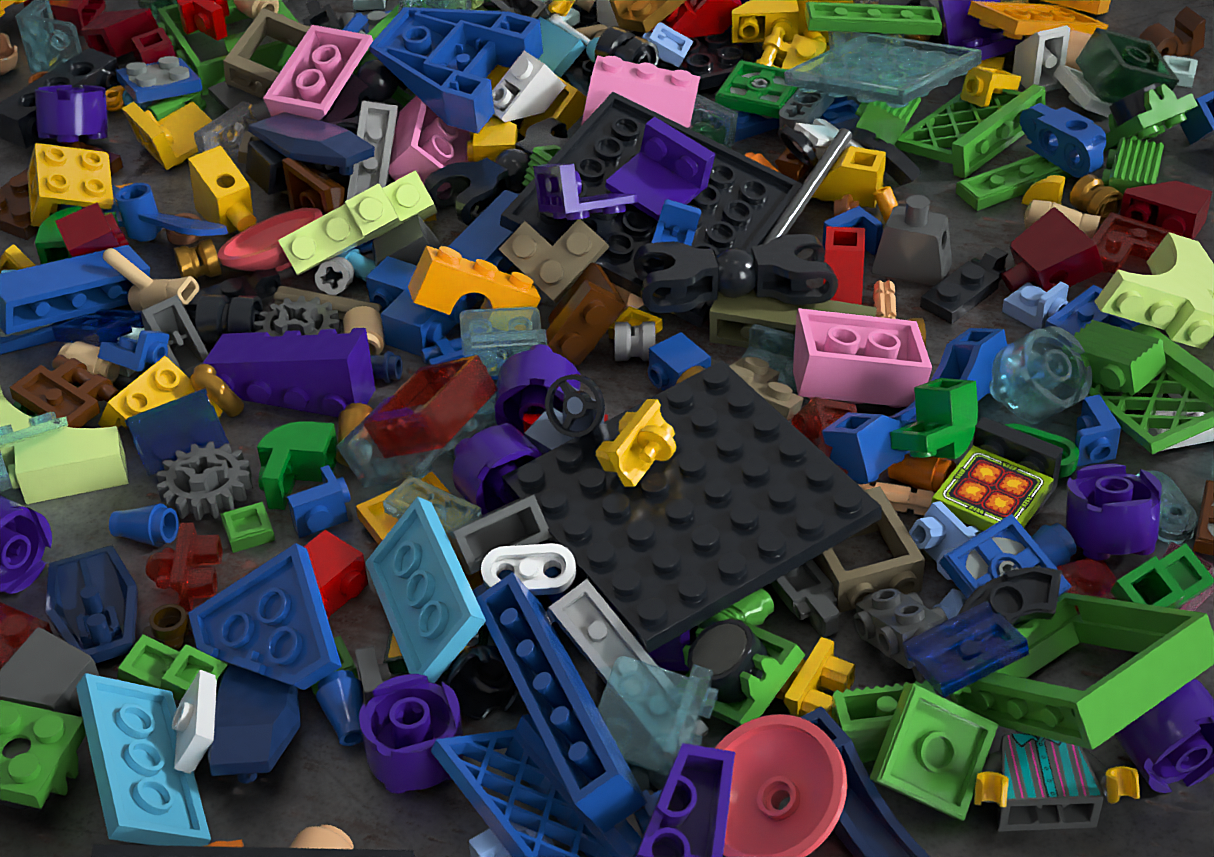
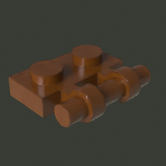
M58 355L54 358L52 367L55 370L50 371L46 367L39 365L9 387L12 399L53 425L81 428L101 412L98 401L104 400L108 402L121 392L114 388L112 381L101 374L94 375L87 371V366L75 358L68 359L63 355Z

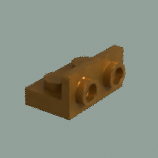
M610 0V4L620 28L648 33L686 0Z

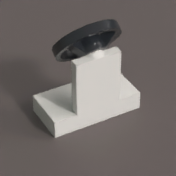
M815 118L812 125L796 123L794 130L789 126L783 125L778 130V135L784 145L798 160L807 167L813 168L831 144L839 129L825 119ZM853 139L845 147V149L849 146L864 148Z

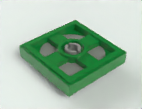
M741 60L715 94V106L725 107L731 111L758 114L764 118L779 119L780 109L803 84L804 73Z

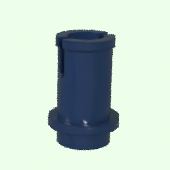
M387 351L384 355H370L374 379H384L386 383H392L394 379L401 378L402 359L399 355H394L391 351Z

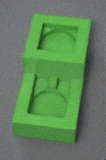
M142 634L118 667L117 678L125 682L172 691L174 699L181 701L199 670L216 675L217 684L224 674L227 664L187 644L179 652Z

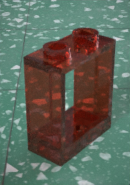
M478 355L420 367L364 423V426L384 458L441 449L494 395L498 388Z

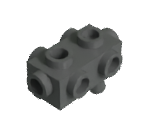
M896 588L882 589L870 593L863 601L855 604L857 613L853 616V622L862 640H866L881 650L886 656L891 657L907 669L912 668L916 681L921 684L928 680L932 682L933 687L938 685L930 660L950 653L947 638L950 625L945 612L940 607L928 609L923 605L917 593L911 592L905 595Z

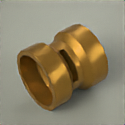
M1087 174L1074 185L1069 200L1070 204L1081 212L1088 211V214L1101 216L1099 224H1105L1112 220L1119 212L1123 195L1112 186L1105 187L1104 182L1095 175Z
M211 238L199 241L195 247L189 248L184 245L174 248L175 259L181 278L191 276L197 280L198 277L203 275L208 277L221 275L220 263Z

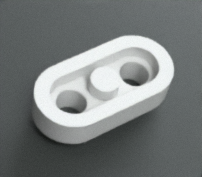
M559 544L498 547L491 550L485 556L481 565V574L487 589L501 581L498 575L503 570L513 571L533 595L562 593L573 584L576 578L574 556L566 547ZM550 567H557L561 570V573L554 578L547 577L544 574Z

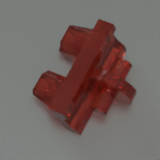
M194 522L180 523L175 550L164 548L162 552L149 556L146 562L145 573L148 578L156 582L158 588L167 589L171 586L179 595L177 605L182 606L186 612L192 611L194 598H208L217 594L218 577L215 567L199 568V566L222 563L223 548L220 536H197Z

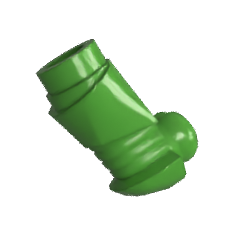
M759 589L698 624L697 627L705 629L717 621L728 619L730 615L754 626L762 625L764 619L774 611V603L767 591Z

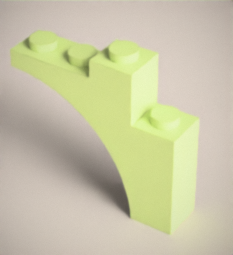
M415 170L384 188L381 187L380 183L345 201L346 204L279 239L278 242L296 274L300 275L345 251L380 237L416 215L425 220L438 212Z
M1168 232L1147 260L1152 275H1141L1117 270L1096 298L1095 303L1101 312L1163 329L1172 341L1203 349L1214 336V263L1198 241Z
M0 387V481L10 479L13 489H21L26 504L129 484L126 455L117 426L72 428L45 423L15 408L4 397Z

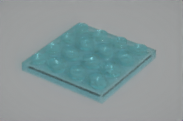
M864 33L785 71V85L799 87L801 92L823 91L828 92L830 97L852 96L857 97L859 102L881 101L887 102L889 107L901 108L908 106L909 102L917 97L928 95L929 91L934 88L947 85L951 79L966 75L968 70L982 64V50Z

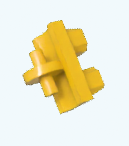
M647 399L637 412H626L619 421L618 431L620 434L614 441H603L596 450V457L604 471L617 472L620 480L626 487H635L655 460L667 461L676 451V444L672 438L675 435L674 429L662 418L660 413L661 405L658 399Z
M821 637L806 661L804 659L801 660L775 697L781 700L784 699V703L792 716L802 717L821 706L831 716L833 696L823 693L825 688L832 691L839 690L842 693L846 689L850 690L855 681V664L834 656V641Z

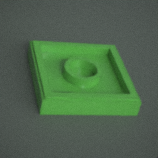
M905 683L869 779L954 819L964 821L975 791L976 776L982 772L999 724L922 687Z

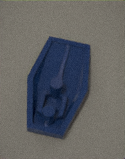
M286 112L248 125V132L287 158L315 164L338 166L339 173L342 175L353 174L354 164L374 157L375 153L373 145L345 128Z
M113 545L49 563L45 612L61 639L90 655L95 664L129 654L135 645L138 588Z
M235 665L227 666L216 691L214 740L207 750L212 776L237 774L239 782L249 783L257 778V773H265L272 770L301 727L297 687Z

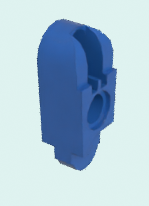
M1042 103L1022 111L1020 125L1027 139L1032 141L1026 147L1070 175L1078 178L1103 168V150L1106 147V134L1100 126L1093 124L1094 121L1065 107L1054 110Z

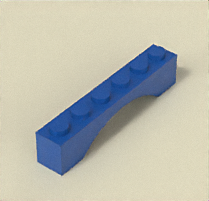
M969 328L947 343L940 364L931 381L938 378L976 381L977 401L985 395L998 390L1001 383L1014 375L1004 329ZM915 401L906 409L889 417L881 414L848 412L822 430L829 459L857 484H867L877 480L881 472L891 465L901 462L905 458L904 455L910 452L892 449L890 432L917 421Z

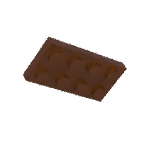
M80 141L60 142L58 146L108 153L111 176L123 168L121 156ZM28 168L12 177L9 182L0 188V230L24 240H29L38 233L39 229L37 226H31ZM58 204L56 212L60 211L61 204Z

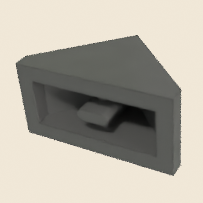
M416 215L373 240L372 251L376 267L387 256L418 265L426 245L436 249L443 245L421 217Z
M175 295L142 310L140 314L146 331H162L169 334L167 358L184 374L191 377L194 374V368L204 362L208 352L178 295Z

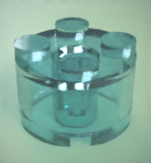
M1057 326L1038 328L1006 345L997 353L993 362V380L989 384V389L993 398L1003 402L1014 415L1026 420L1028 423L1036 424L1085 399L1092 385L1091 366L1085 367L1080 356L1085 351L1079 341L1069 332Z

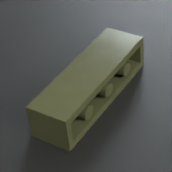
M754 289L747 295L738 298L725 297L718 292V299L714 300L710 309V342L794 356L798 308L876 317L877 307L834 300L816 304L793 305L772 297H757Z

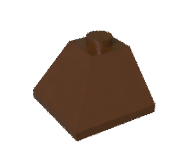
M289 157L282 160L291 211L301 208H318L324 216L346 204L347 191L341 183H337L326 174Z

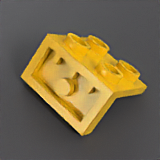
M134 101L122 108L136 139L166 170L180 165L185 159L203 149L211 147L216 141L225 136L223 130L194 102L188 103L159 121H156L149 110L143 111Z
M35 143L27 172L31 226L40 227L42 222L50 216V213H56L58 204L87 207L98 202L101 209H112L114 201L108 153Z
M164 356L107 402L98 425L102 428L113 426L119 428L121 425L125 429L130 428L165 461L173 458L176 455V451H181L221 416L223 410L216 403L195 391L191 385L190 378L169 358Z

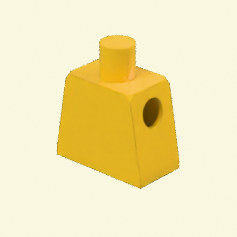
M221 145L188 158L195 209L207 222L225 225L228 234L236 230L242 232L256 224L257 219L253 215L250 186Z

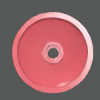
M301 208L263 220L228 240L217 253L220 263L234 270L252 272L275 268L277 272L288 269L292 265L278 240L322 217L323 214L318 208Z
M778 714L750 720L735 728L715 747L716 749L735 752L723 855L725 857H806L818 848L836 826L844 807L847 791V775L843 758L827 734L808 720L792 715ZM790 797L787 806L779 810L781 801Z

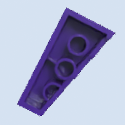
M353 328L350 333L337 334L336 329H321L318 335H301L299 330L285 331L283 336L272 337L267 332L222 334L202 363L214 367L216 376L221 378L243 401L339 417L340 412L345 410L346 406L351 403L367 405L376 390L366 328Z
M686 743L681 744L672 762L635 857H723L735 752Z

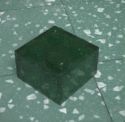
M1098 27L1076 59V63L1083 72V78L1090 83L1096 92V96L1101 101L1111 104L1155 83L1165 84L1173 91L1179 82L1152 41Z

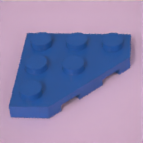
M297 543L188 612L197 650L221 661L303 690L342 667L308 550Z

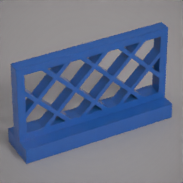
M530 714L521 716L516 729L435 740L431 752L512 857H580L577 856L578 850L583 851L587 857H635L642 838L626 819L604 833L574 804ZM507 748L505 755L494 751L497 749ZM462 754L479 761L481 765L478 767L463 761L458 755ZM487 765L515 776L514 780L512 781L487 771ZM521 779L527 781L533 789L521 785ZM482 786L508 796L507 802L487 794ZM517 800L541 810V816L513 805L514 801ZM549 814L555 816L561 824L549 820ZM509 821L535 831V838L515 830ZM543 835L569 845V852L542 841Z

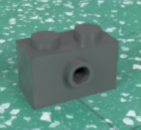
M535 495L514 500L445 532L465 575H471L480 571L483 559L495 548L534 545L552 537Z

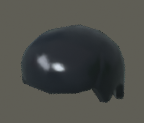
M480 644L464 649L450 667L445 684L450 686L458 698L460 714L474 720H483L494 709L501 708L503 711H507L519 694V690L497 646Z

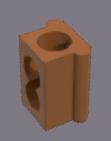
M788 148L775 160V164L778 165V171L796 181L810 168L798 160Z

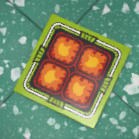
M973 445L934 494L932 503L941 501L961 522L976 526L982 531H985L1011 514L1024 528L1051 492L1054 478Z

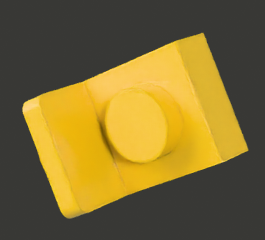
M969 65L960 98L980 107H988L992 93L1002 94L1003 89L1018 90L1021 76L998 68Z

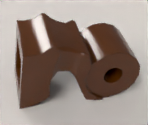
M1186 6L1175 17L1173 33L1159 22L1147 27L1140 34L1136 44L1137 50L1156 65L1162 64L1164 55L1176 57L1184 55L1194 56L1197 51L1204 48L1206 20Z

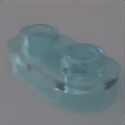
M1147 471L1156 476L1162 485L1158 539L1170 544H1183L1190 541L1195 534L1198 523L1196 511L1169 476L1160 471Z

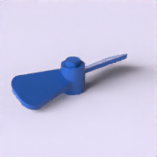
M134 183L121 189L112 185L113 207L110 210L102 209L104 213L116 212L119 227H125L127 236L139 242L154 239L162 228L194 236L228 234L227 227L223 224L159 213L151 186L146 183ZM61 204L60 210L75 206Z

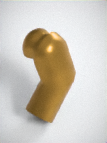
M200 364L194 368V374L191 375L190 380L195 391L216 403L229 417H235L242 412L244 408L243 401L221 378L216 376L214 367L209 364Z

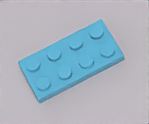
M417 496L365 564L409 674L425 675L428 677V682L435 683L448 670L453 660L468 642L476 636L479 629L486 622V619L432 502Z
M85 673L77 684L76 689L108 838L145 845H207L211 841L194 772L192 771L191 774L174 769L177 731L172 729V721L177 708L172 691Z

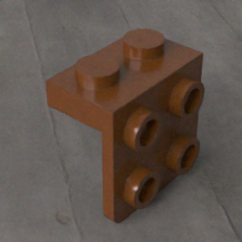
M594 262L588 265L549 315L548 322L550 326L539 339L540 344L547 345L554 353L565 357L571 363L578 366L593 351L597 342L626 307V304L600 265Z

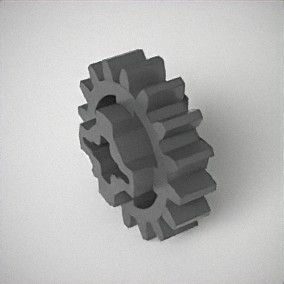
M300 296L296 302H292L289 298H284V303L280 305L270 304L271 312H260V321L254 323L256 332H267L271 337L283 336L285 331L298 330L301 335H318L321 329H336L337 334H342L338 311L332 310L330 302L321 305L319 297H315L311 301H305V297Z
M209 442L205 448H199L196 444H192L191 452L186 454L180 450L176 451L177 460H165L163 462L165 471L157 472L159 482L157 489L161 502H165L167 508L177 510L178 516L181 519L190 513H194L196 521H200L203 515L210 513L214 519L218 518L220 509L235 510L233 501H245L247 499L245 490H250L253 487L248 459H244L241 450L231 452L230 444L227 443L221 446L220 449H215L214 442Z

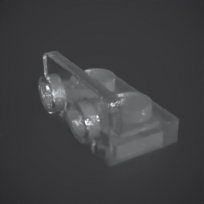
M242 101L195 132L193 136L199 154L221 145L231 160H235L238 157L244 133L248 131V125L257 122L252 104Z

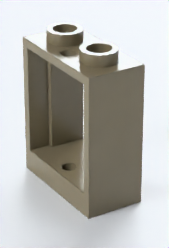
M263 8L224 59L225 83L263 99L279 75V72L249 60L266 36L297 48L311 26L303 25L280 13Z
M880 486L864 491L881 505L882 519L849 538L879 531L894 559L845 571L832 548L813 558L814 562L834 585V595L837 598V606L835 607L840 613L856 609V603L863 601L868 594L878 590L896 588L905 595L911 592L922 591L925 558Z

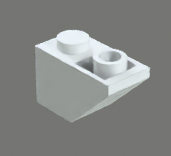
M523 51L492 90L494 115L503 122H509L544 113L566 85L546 64Z

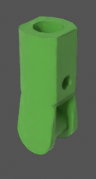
M203 87L201 92L166 98L146 107L145 110H149L156 121L190 102H194L203 111L207 107L206 101L201 98Z

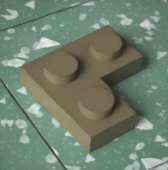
M577 219L553 246L524 221L499 250L526 276L530 277L533 283L549 298L557 303L574 285L591 262L595 263L609 248V245L581 219Z
M743 357L729 366L788 421L800 412L804 398L792 393L793 390L789 386L778 383L780 372L769 368V364L766 361L757 357Z

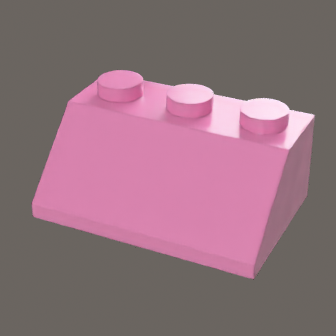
M311 25L263 97L271 117L286 112L320 121L326 115L373 42L372 36Z
M597 56L592 71L581 126L612 92H615L674 122L690 128L700 76L692 75L684 70L671 71L657 68L650 63L636 64L626 62L616 56Z
M415 96L399 112L388 174L394 181H397L416 170L424 184L426 178L431 173L449 164L469 162L467 157V141H470V131L445 124L423 101ZM443 183L437 191H444L450 188V183Z
M798 308L793 375L798 396L808 397L813 400L831 399L847 401L852 404L870 403L887 405L892 408L908 407L915 401L914 387L928 382L932 365L917 321Z

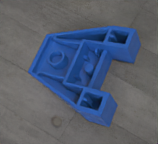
M404 7L369 46L370 52L445 124L476 134L481 131L495 113L491 79L486 77L496 65L511 68L523 51L537 59L543 54L540 20L505 11Z

